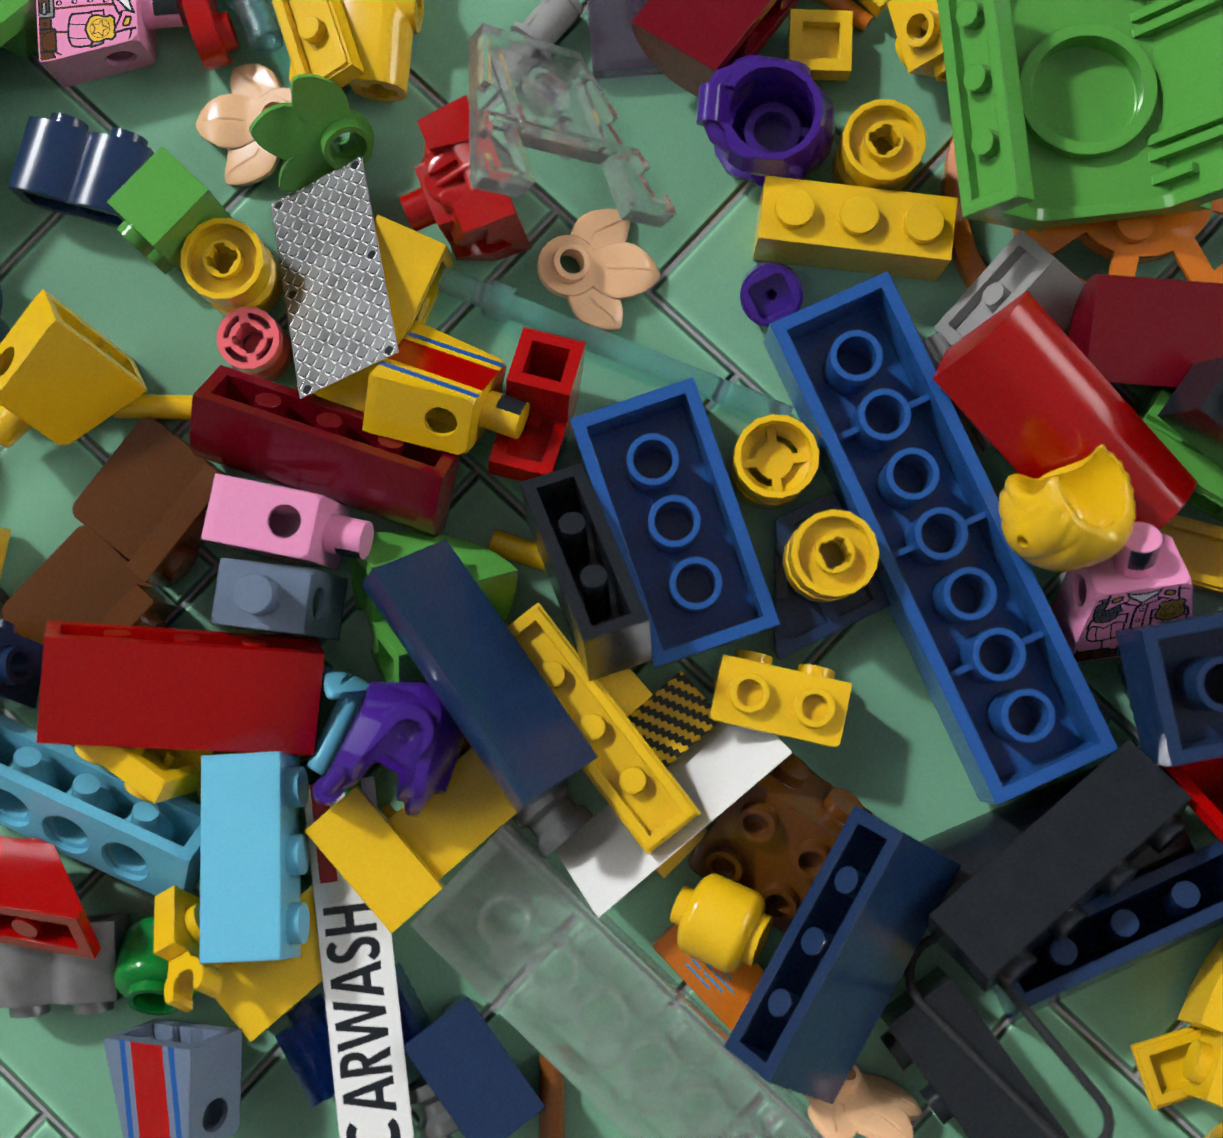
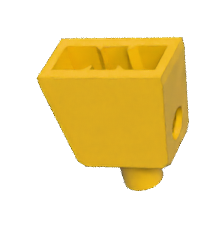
M42 289L35 296L0 343V445L7 448L12 447L32 427L57 445H70L140 397L147 390L131 356L45 289Z

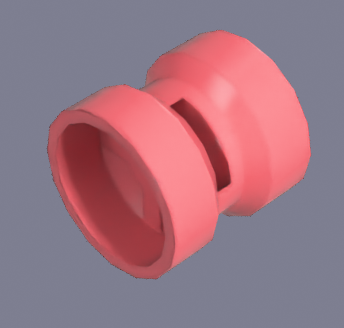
M241 307L230 312L219 325L216 345L221 356L238 371L272 381L279 378L289 368L293 359L290 337L266 311L255 307ZM248 335H250V337L246 340L245 345H243L245 338Z

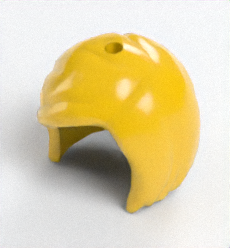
M1105 444L1098 446L1090 456L1083 460L1050 471L1039 479L1017 473L1009 475L1005 480V487L1000 492L998 506L1001 517V529L1006 542L1014 553L1030 564L1054 572L1076 571L1109 559L1126 545L1132 534L1136 519V506L1133 498L1134 488L1131 486L1130 476L1124 471L1123 462L1116 459L1114 453L1108 452Z

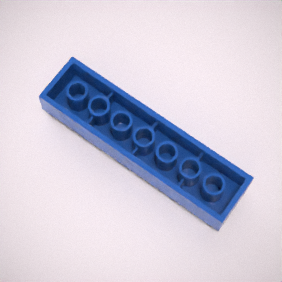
M886 271L770 323L764 339V345L800 421L805 424L815 437L819 449V462L843 510L865 520L876 536L879 557L875 574L890 601L891 606L888 608L979 801L999 805L1116 751L1118 746L1029 562L1014 553L1004 538L998 508L999 500L949 396L932 379L936 369L889 272Z

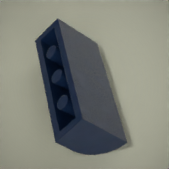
M446 539L371 570L363 581V589L517 813L563 785L598 758Z
M854 806L724 1047L768 1083L833 1104L928 928L929 915L940 906L961 865L859 807Z
M1218 840L1128 882L1110 898L1102 894L1089 900L1082 906L1089 914L1086 920L1062 942L1058 943L1050 935L1031 953L1038 959V962L1012 987L1033 1012H1036L1222 925L1223 842ZM995 984L993 989L1009 1023L1023 1018V1014L998 984Z

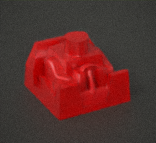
M467 95L417 120L426 142L422 163L414 168L421 188L399 197L412 229L418 232L437 223L444 237L450 243L457 260L498 261L532 249Z

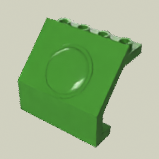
M937 0L963 218L1019 230H1031L1211 210V201L1223 198V0Z

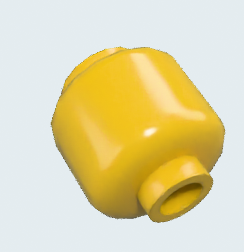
M712 873L704 877L695 889L687 885L681 889L673 905L670 922L679 926L677 945L683 953L722 972L734 973L744 963L752 967L755 965L767 941L773 917L765 914L766 905L760 893L719 874Z

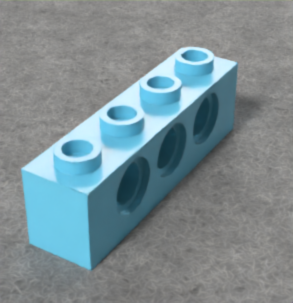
M0 714V825L26 837H35L54 844L57 851L156 896L174 885L191 894L200 880L201 805L181 796L156 804L138 799L125 789L124 781L105 767L82 759L75 752L74 747L61 744L36 743L37 730Z

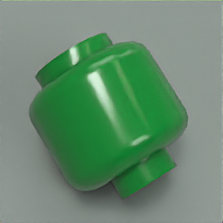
M153 915V917H146L133 923L126 931L114 973L115 987L126 998V1003L140 1013L156 1016L172 1014L178 1009L167 1004L164 998V987L168 976V961L154 954ZM194 989L193 999L199 994V991Z

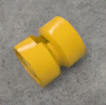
M876 99L861 105L850 115L832 161V179L834 183L905 191L926 149V131L920 117L908 105L893 99Z
M212 218L197 225L186 237L181 249V270L187 283L222 316L226 317L230 312L241 307H255L268 313L278 303L283 291L280 265L257 234L245 223L232 218Z
M770 414L755 419L743 429L730 457L729 476L733 489L743 501L756 508L774 510L789 505L803 493L818 469L819 449L815 437L804 423L789 415Z
M831 509L814 514L798 527L784 547L782 565L786 580L796 593L810 601L828 603L855 593L869 582L877 569L879 548L876 536L865 520L848 511Z

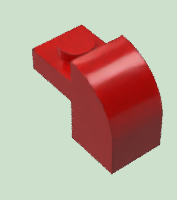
M523 327L506 379V395L529 402V415L523 432L518 439L497 433L488 460L489 474L522 482L556 471L562 448L566 446L570 432V419L573 418L583 373L586 342Z

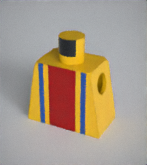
M421 323L397 345L398 353L385 358L369 374L362 431L461 455L467 454L486 429L518 439L523 432L529 415V402L502 393L506 365L501 358Z

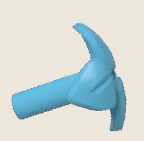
M329 667L323 668L321 691H325L327 698L337 701L315 745L314 755H310L307 761L306 768L323 776L326 775L351 728L369 684L368 682L345 671Z

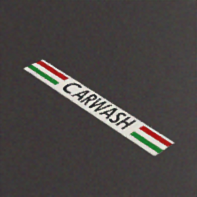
M374 776L360 778L353 788L348 787L333 804L326 806L320 805L314 800L312 789L315 784H309L308 801L305 806L307 828L356 786H360L377 806ZM308 836L339 1137L414 1138L392 934Z

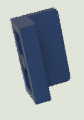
M462 994L442 1009L444 1012L442 1016L405 1044L404 1050L465 1138H508L543 1110L545 1106L467 996Z

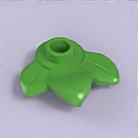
M315 74L295 75L291 82V103H279L265 109L249 127V132L256 143L267 152L285 160L279 174V187L281 190L295 192L361 156L365 165L372 154L374 145V132L370 123L361 113L349 108V103L343 89L332 80ZM350 132L344 141L333 142L339 135Z

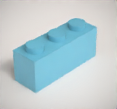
M281 751L201 756L200 963L282 960L301 957V944H305L309 936L310 917L307 904L301 902L300 875L306 874L309 865L308 840L305 834H300V807H304L307 804L309 782L306 769L300 767L299 756Z

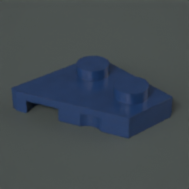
M834 491L788 512L774 521V607L780 621V625L774 628V653L778 660L891 606L875 572L869 582L855 593L828 603L806 599L796 593L786 580L782 560L784 547L791 535L803 522L816 513L831 509L844 511Z

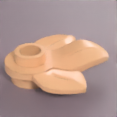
M246 64L233 68L231 73L232 93L220 95L209 101L200 112L196 121V129L205 140L220 148L228 149L225 182L230 186H248L266 179L274 173L281 159L267 152L256 143L249 132V127L265 109L279 103H291V89L282 87L276 74L259 64Z
M599 209L582 215L576 221L569 235H560L552 238L542 248L537 259V272L542 284L551 293L567 298L576 319L590 328L605 331H616L622 327V299L643 294L660 279L659 269L650 255L637 245L626 242L630 229V216L628 213L618 209ZM560 257H573L578 262L579 272L575 274L566 272L560 264Z
M855 1064L833 1104L806 1096L810 1103L807 1110L809 1118L824 1138H854L856 1133L867 1138H913L911 1121L920 1119L922 1115L921 1107L905 1089L882 1076L861 1073Z

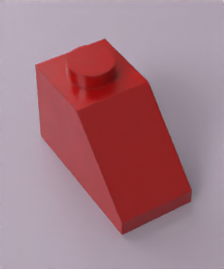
M0 836V943L96 959L101 946L54 844L35 837L19 839Z

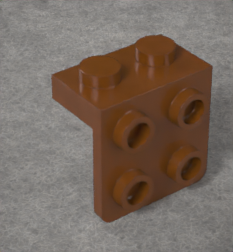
M147 417L141 419L88 484L74 502L72 512L76 519L84 525L92 527L113 548L130 560L125 566L130 572L145 583L169 588L172 583L182 579L193 567L198 558L197 551L206 541L201 539L215 473L228 475L209 460L195 456L191 446L157 420Z
M84 525L76 528L3 605L1 614L4 620L15 625L14 630L19 635L44 645L48 620L164 628L166 625L164 620L178 606L156 585L143 582L125 568L129 560L104 540L92 527Z
M792 753L715 819L700 843L691 852L688 865L693 872L702 878L712 873L719 874L760 893L766 905L765 914L773 917L772 926L786 933L854 806L871 815L873 813L865 808L854 794L846 789L832 786L810 771L806 764Z

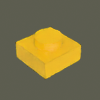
M791 9L788 19L787 60L806 64L812 72L811 78L813 80L848 81L852 66L853 11Z

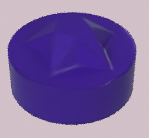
M769 261L756 265L746 274L741 284L740 302L743 311L751 321L764 327H769L770 323L799 311L803 302V288L800 278L792 268L780 262Z

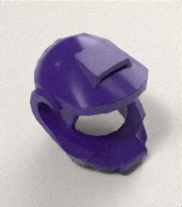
M750 54L736 59L729 66L716 70L707 83L699 85L696 124L704 127L709 141L714 144L715 156L727 174L736 179L754 181L759 186H763L766 175L803 180L816 171L828 158L835 135L834 106L831 99L811 78L812 72L806 64L799 61Z
M369 682L351 728L326 775L321 777L313 786L312 796L320 805L333 804L348 787L353 788L368 767L375 762L399 775L396 799L397 801L404 802V809L407 815L418 817L434 794H445L465 736L428 683Z

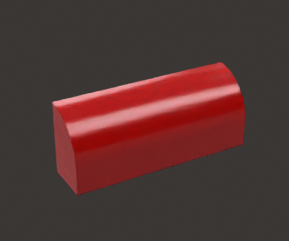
M1025 291L948 348L932 378L1019 474L1039 479L1050 471L1083 460L1090 456L1098 446L1105 444L1107 451L1114 453L1116 459L1123 462L1124 471L1130 476V483L1134 488L1133 498L1136 506L1135 522L1148 523L1160 530L1180 511L1196 487L1197 480L1028 291Z
M48 620L44 636L36 743L249 753L281 751L296 755H314L325 653L318 638Z

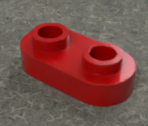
M181 0L195 47L206 70L211 71L233 64L231 51L239 49L240 44L229 13L227 11L220 13L216 0Z

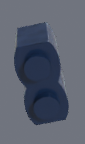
M54 112L51 114L50 119L29 116L8 188L25 203L65 215L84 217L117 228L125 219L107 201L154 154L152 149L147 147L148 141L134 132L120 128H112L110 135L88 132L89 126L86 123L63 113Z

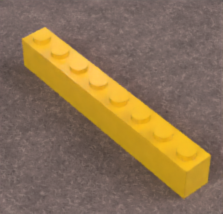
M630 668L598 678L627 717L653 696ZM464 737L461 747L465 754L456 761L445 794H434L418 817L407 815L404 806L396 811L390 803L380 810L438 879H441L517 813L466 737ZM313 884L301 894V902L307 904L310 917L309 936L306 943L301 944V957L282 960L222 962V966L218 968L222 975V988L220 994L214 998L250 1042L323 980Z

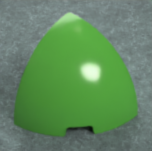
M414 531L374 532L372 547L366 559L348 557V564L356 607L360 611L364 610L367 614L368 624L373 632V648L370 652L383 682L428 683L362 587L363 581L372 569L446 539L504 622L514 600L518 569L495 552L459 538L440 534L433 536L424 532Z

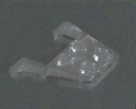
M481 24L468 40L469 155L472 188L520 198L535 183L524 147L556 154L564 159H577L601 165L621 220L661 228L677 214L667 194H663L657 199L643 177V174L650 169V166L640 150L625 146L612 127V124L619 116L579 52L492 25Z

